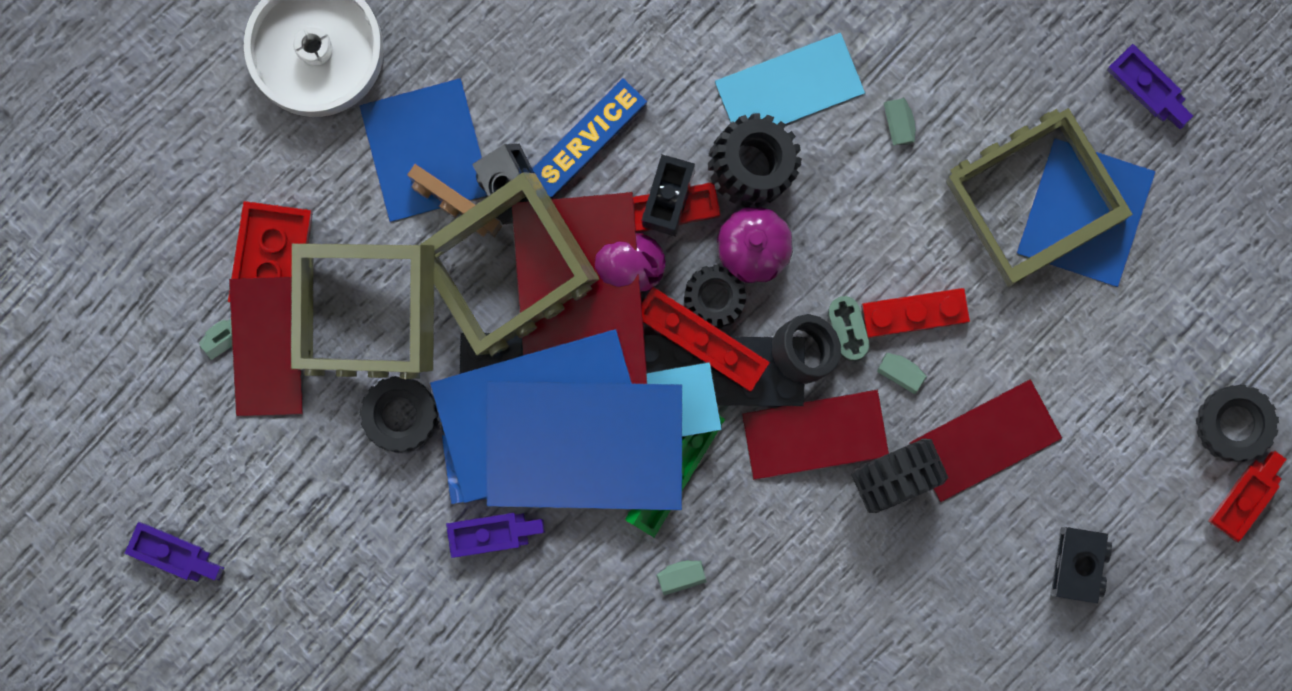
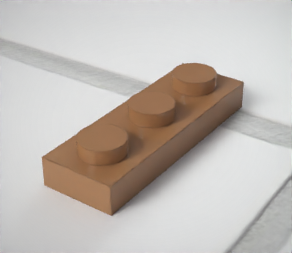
M416 164L407 174L410 180L414 182L411 186L414 191L426 199L433 195L442 201L439 207L454 218L458 214L463 215L475 206L471 201ZM493 219L477 230L476 233L482 237L488 233L495 238L502 225L500 221Z

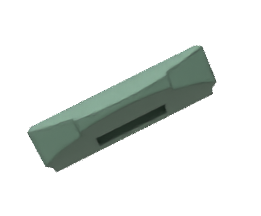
M905 98L884 102L893 146L914 143L915 121L912 110L909 108Z
M225 319L213 325L205 332L206 335L199 343L201 349L205 351L211 360L232 347L231 319Z
M887 352L877 370L878 373L913 394L917 393L927 378L919 367L910 360Z
M686 560L667 566L666 569L656 575L663 595L707 582L702 561Z

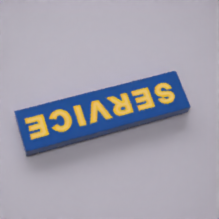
M624 78L532 168L551 199L647 105V101Z

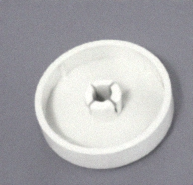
M261 0L252 12L246 26L244 56L247 68L254 82L273 103L297 115L323 117L347 110L370 91L382 67L384 43L378 21L365 0ZM315 40L322 42L321 48L317 51L319 57L315 53L306 52L310 42Z

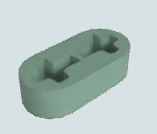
M840 296L834 299L829 306V322L838 335L841 344V357L848 361H857L868 352L869 339L857 302L851 297ZM840 303H844L846 308L852 307L853 313L848 316L850 323L848 327H845L842 317H836L834 314L839 309ZM851 330L855 341L861 340L863 345L858 348V354L853 355L851 350L844 349V345L849 341L847 331Z

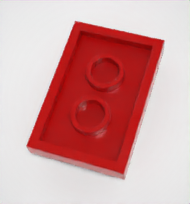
M243 201L231 279L292 277V244L309 243L313 211ZM230 290L228 296V303H230Z

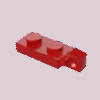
M1270 451L1262 463L1254 460L1243 472L1208 522L1239 543L1280 486L1278 484L1282 478L1277 475V472L1287 459L1277 451Z

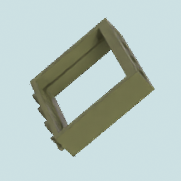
M1069 108L1060 113L1055 109L1039 118L1041 124L1031 130L1027 125L1023 126L1009 135L1011 138L1010 142L1001 147L998 142L988 146L980 152L982 158L971 164L968 159L962 161L959 165L950 169L952 175L946 180L948 187L1008 287L1133 215ZM1060 128L1110 212L1012 268L964 188L963 183Z
M521 173L420 244L434 245V285L476 355L490 354L493 357L500 351H505L509 347L507 343L515 336L522 338L530 334L537 328L535 325L537 321L543 317H546V319L555 317L565 309L564 303L571 298H574L576 301L585 297L586 293L592 290L591 285L600 280L535 173ZM527 197L574 274V277L486 336L439 257Z
M292 244L291 369H304V375L324 376L325 370H336L337 377H356L357 371H368L369 378H388L389 372H400V378L420 379V372L433 371L434 245ZM314 258L411 259L410 361L313 358Z

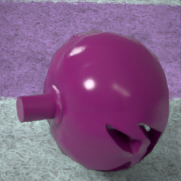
M763 207L742 208L733 213L720 227L717 237L718 257L722 265L732 275L745 283L771 281L790 263L793 253L792 232L787 223L773 210Z
M636 233L637 251L627 242L604 245L596 254L595 269L604 283L617 287L631 284L639 273L640 291L651 290L652 287H655L660 282L665 271L666 260L662 247L655 239L642 233Z

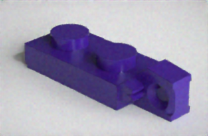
M1135 45L1129 46L1107 68V71L1162 122L1168 119L1177 128L1182 129L1192 119L1193 115L1182 105L1186 100L1181 94L1182 90Z
M509 513L446 523L451 558L520 548L521 545L529 544L528 536L545 533L543 519L525 522L524 513Z
M138 521L124 553L185 580H194L196 582H199L201 575L215 581H220L225 567L208 561L211 553L203 550V547Z

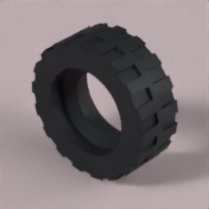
M390 376L388 379L378 381V384L374 387L371 386L367 396L363 397L361 402L363 405L362 409H360L362 422L360 423L362 429L366 432V436L376 446L389 452H412L416 448L425 445L426 441L435 433L433 431L438 424L437 413L439 412L434 396L430 393L429 389L417 380ZM394 398H406L413 403L416 409L414 424L402 432L389 429L382 417L385 405Z
M1247 385L1224 387L1214 391L1213 394L1205 399V403L1200 405L1199 415L1196 418V424L1198 425L1197 435L1201 438L1203 447L1207 448L1214 457L1222 458L1221 460L1227 462L1249 461L1266 453L1265 450L1273 445V440L1278 434L1277 423H1279V417L1276 416L1274 404H1271L1268 400L1270 398L1266 394L1260 393L1257 388L1246 387ZM1235 406L1248 410L1254 420V429L1251 435L1241 441L1229 439L1224 435L1220 427L1223 413Z

